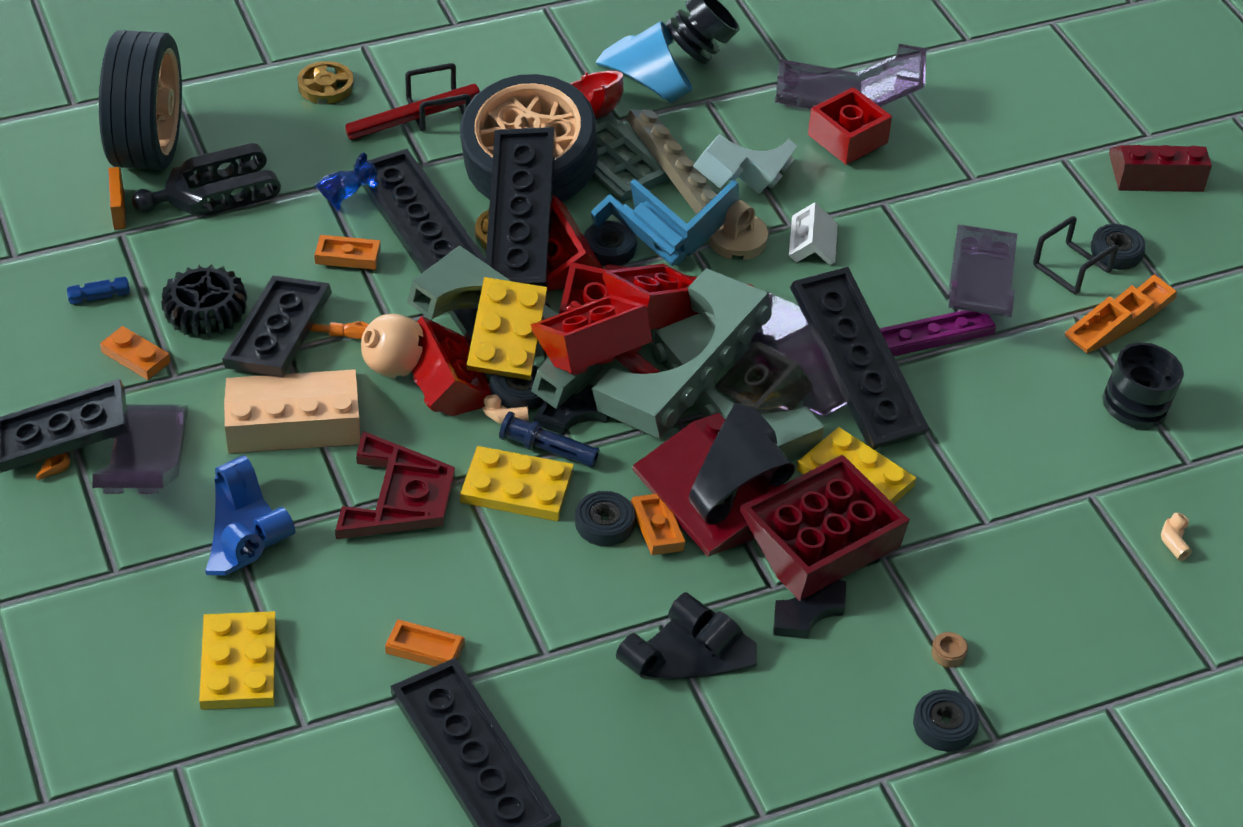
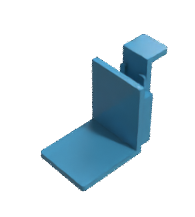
M634 178L630 182L634 210L627 204L622 205L609 194L591 211L593 224L599 227L613 214L672 267L674 265L678 266L687 254L691 256L725 223L728 209L739 200V185L735 180H732L694 218L685 223Z

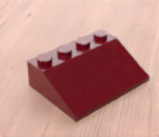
M720 413L693 421L636 462L632 467L634 473L653 494L659 496L674 514L676 521L707 557L755 539L740 512V507L779 487L770 485L763 475L750 481L738 489L728 516L715 525L706 524L690 504L689 494L725 421Z
M844 455L740 507V512L776 577L799 601L901 547L910 521Z

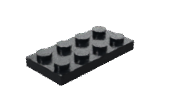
M273 275L222 358L224 367L284 377L332 293L330 283Z
M114 380L1 416L0 473L129 433L125 387L121 380Z

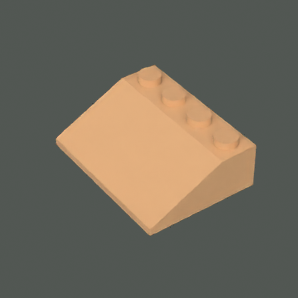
M356 369L285 374L284 377L264 375L226 378L224 419L228 454L358 445L361 437Z

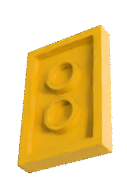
M484 277L467 361V370L531 380L538 340L532 332L531 324L542 321L547 287Z
M837 427L797 462L796 470L805 474L844 455L893 504L909 492L916 482L915 476L840 427Z
M477 446L460 492V503L558 521L573 476L574 464Z
M275 611L203 615L199 697L201 710L274 706Z

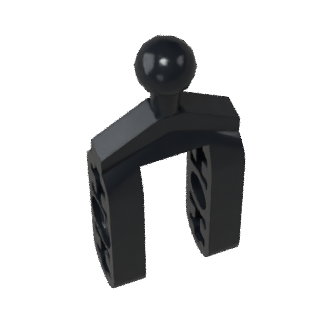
M248 143L187 159L180 167L172 168L164 190L151 192L147 189H140L132 196V205L139 212H149L154 208L155 204L169 201L170 204L190 214L200 212L205 215H212L270 200L279 194L281 184L273 171H260L267 162L266 155L261 146L256 143ZM230 163L227 168L218 169L220 165ZM193 187H199L193 191H190L189 189ZM243 188L240 193L231 195L235 189Z

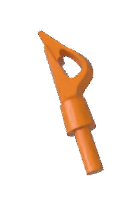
M363 321L347 324L331 322L330 325L314 324L311 331L329 333L330 336L362 339V335L369 324Z
M69 452L47 458L42 466V470L36 475V479L41 480L68 469L70 465Z

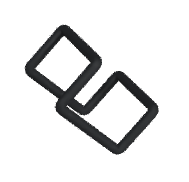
M448 63L408 71L405 74L408 104L413 103L411 76L450 69L451 90L456 89V65ZM468 94L422 102L419 106L420 119H416L420 131H425L426 129L425 107L465 100V106H458L463 116L465 108L471 102V97Z
M1075 216L1069 217L1039 237L1033 264L1071 293L1079 294L1085 271L1095 264L1107 273L1113 270L1118 246L1114 244L1094 257L1072 242L1077 221ZM1068 225L1066 244L1089 260L1080 267L1075 287L1039 262L1044 241ZM1110 254L1108 265L1100 261Z

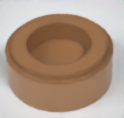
M944 632L935 637L931 655L941 666L948 668L958 667L966 659L968 644L959 634Z

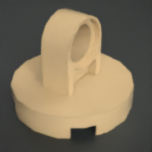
M738 200L728 209L725 223L709 238L710 247L717 254L728 259H732V255L743 256V260L759 256L766 248L768 239L767 226L760 218L755 216V210L743 200Z

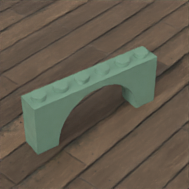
M458 246L412 280L407 303L430 320H433L437 316L452 310L478 308L484 277L510 280L463 247ZM545 305L542 320L558 315ZM542 348L545 362L537 370L531 391L557 409L602 370L603 364L591 365L587 367L588 370L586 372L572 375L567 371L554 367Z
M706 268L688 287L692 310L704 316L715 328L713 337L707 347L686 364L664 372L635 374L611 368L592 388L597 410L660 439L668 429L676 424L677 419L684 411L695 403L697 397L704 389L714 382L715 377L723 368L733 361L734 356L743 346L751 341L753 335L762 325L767 324L772 316L768 292Z
M697 314L655 330L654 345L652 346L653 356L667 370L684 365L698 356L707 347L713 337L715 328L704 316ZM712 384L707 386L695 401L704 418L720 413L726 419L735 404L722 396ZM807 406L783 412L759 411L775 431L778 447L791 462L803 457L822 441L824 426Z

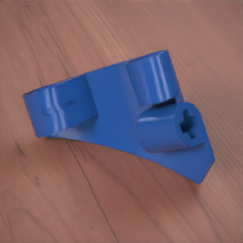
M245 455L215 468V524L211 553L205 570L206 575H228L256 561L263 553V549L294 535L296 531L293 520L284 507L281 506L272 511L262 496L255 470Z

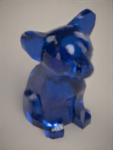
M362 152L356 160L353 171H339L328 174L316 182L314 186L337 211H340L342 202L349 196L354 195L362 185L376 187L379 184L377 167L372 162L367 161V154Z

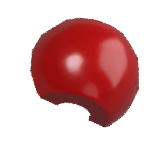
M601 71L590 74L585 72V75L581 76L580 80L570 83L581 91L590 102L596 120L610 114L620 103L624 92L623 73L619 71Z

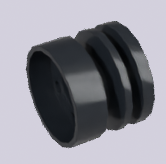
M687 0L685 3L689 13L681 9L675 13L676 18L672 17L666 22V28L676 43L687 54L698 62L706 64L712 59V54L715 55L720 51L716 40L724 44L728 43L737 34L740 27L733 15L720 1Z
M1142 342L1127 345L1120 351L1102 395L1105 408L1111 416L1128 426L1145 429L1158 426L1165 420L1184 376L1182 364L1175 355L1158 345Z

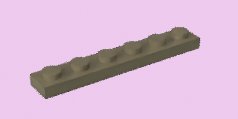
M643 109L642 111L630 110L626 120L697 215L717 194L706 182V178L693 167V161L688 158L681 145L675 141L670 131L663 125L655 112L648 109Z

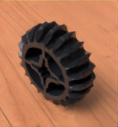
M199 264L197 269L187 267L185 273L176 272L175 278L168 279L166 287H163L161 305L167 322L173 325L174 330L181 329L184 335L193 332L196 338L200 334H207L210 337L213 332L223 334L224 328L233 329L235 322H241L243 314L246 313L247 292L241 278L236 277L234 271L227 272L224 266L215 269L212 264L208 268H202Z

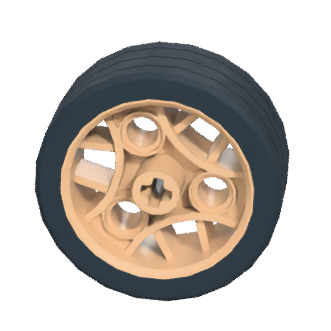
M117 30L110 37L106 46L100 75L99 127L104 154L108 162L114 167L164 170L171 163L176 151L181 121L182 75L178 47L174 38L169 33Z
M523 74L501 79L485 87L475 95L465 108L462 116L460 138L465 168L469 180L477 191L490 200L495 130L555 127L556 131L553 194L563 202L583 189L593 176L598 162L596 119L592 106L583 93L570 83L556 77L540 74Z

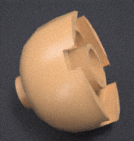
M385 314L375 318L362 335L361 352L367 366L376 373L390 379H396L395 377L399 375L402 377L408 375L417 365L423 347L418 346L419 336L423 337V331L419 323L412 318L400 314Z

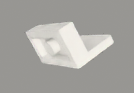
M816 202L792 216L789 256L797 263L816 252L828 265L835 263L838 224Z

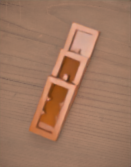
M1154 274L1138 288L1131 285L1117 298L1107 297L1065 332V337L1088 354L1115 341L1153 317L1177 298V291Z

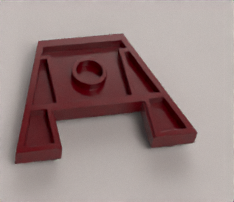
M363 431L356 455L357 464L386 467L387 469L376 510L342 506L335 529L336 539L443 526L455 479V467Z

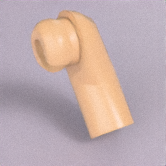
M488 395L484 398L485 407H483L485 415L498 424L502 425L509 411L515 413V417L529 422L527 407L506 408L501 405V399L498 395Z
M1174 513L1171 518H1167L1161 532L1163 543L1178 561L1185 560L1192 553L1191 548L1182 539L1185 532L1184 529L1189 525L1188 518L1182 513Z

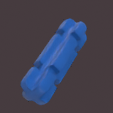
M125 276L114 278L113 282L106 279L84 283L85 287H80L79 284L67 287L70 304L83 303V299H87L90 302L112 298V294L116 293L117 296L130 293L129 282Z

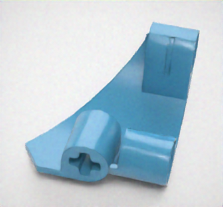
M662 21L637 36L624 37L605 49L596 61L598 66L622 72L658 94L662 99H666L669 103L676 101L693 90L687 75L671 55L668 46L674 43V40Z

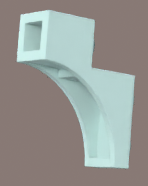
M719 134L704 150L693 167L718 188H721L728 180L731 182L739 177L760 194L767 186L772 189L781 179L782 175L779 171L784 172L793 162L794 158L791 154L797 145L788 139L784 144L775 149L757 151L738 146Z

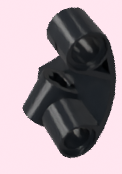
M738 403L733 405L692 486L689 502L708 525L720 523L728 516L738 489L750 481L763 475L770 485L780 486L787 482L795 472L794 464L777 445L775 431L756 408Z
M688 592L682 593L673 602L668 613L670 622L649 641H645L636 633H632L622 641L616 652L617 660L638 676L647 680L698 678L757 666L756 642L746 636L740 626L728 615L721 611L715 613Z

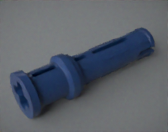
M511 411L506 414L499 432V439L505 441L508 438L522 443L528 450H534L537 447L589 466V468L595 466L600 449L597 447L595 448L569 437L545 430L538 421L531 423L517 418L515 413Z

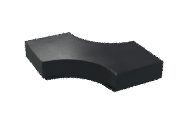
M588 384L582 391L572 395L557 409L543 401L534 416V421L540 422L544 429L564 435L569 428L578 423L586 421L606 423L610 416L597 410L592 390L594 386Z
M838 580L801 601L796 597L788 600H776L773 635L808 638L810 629L820 620L832 615H844L846 581Z

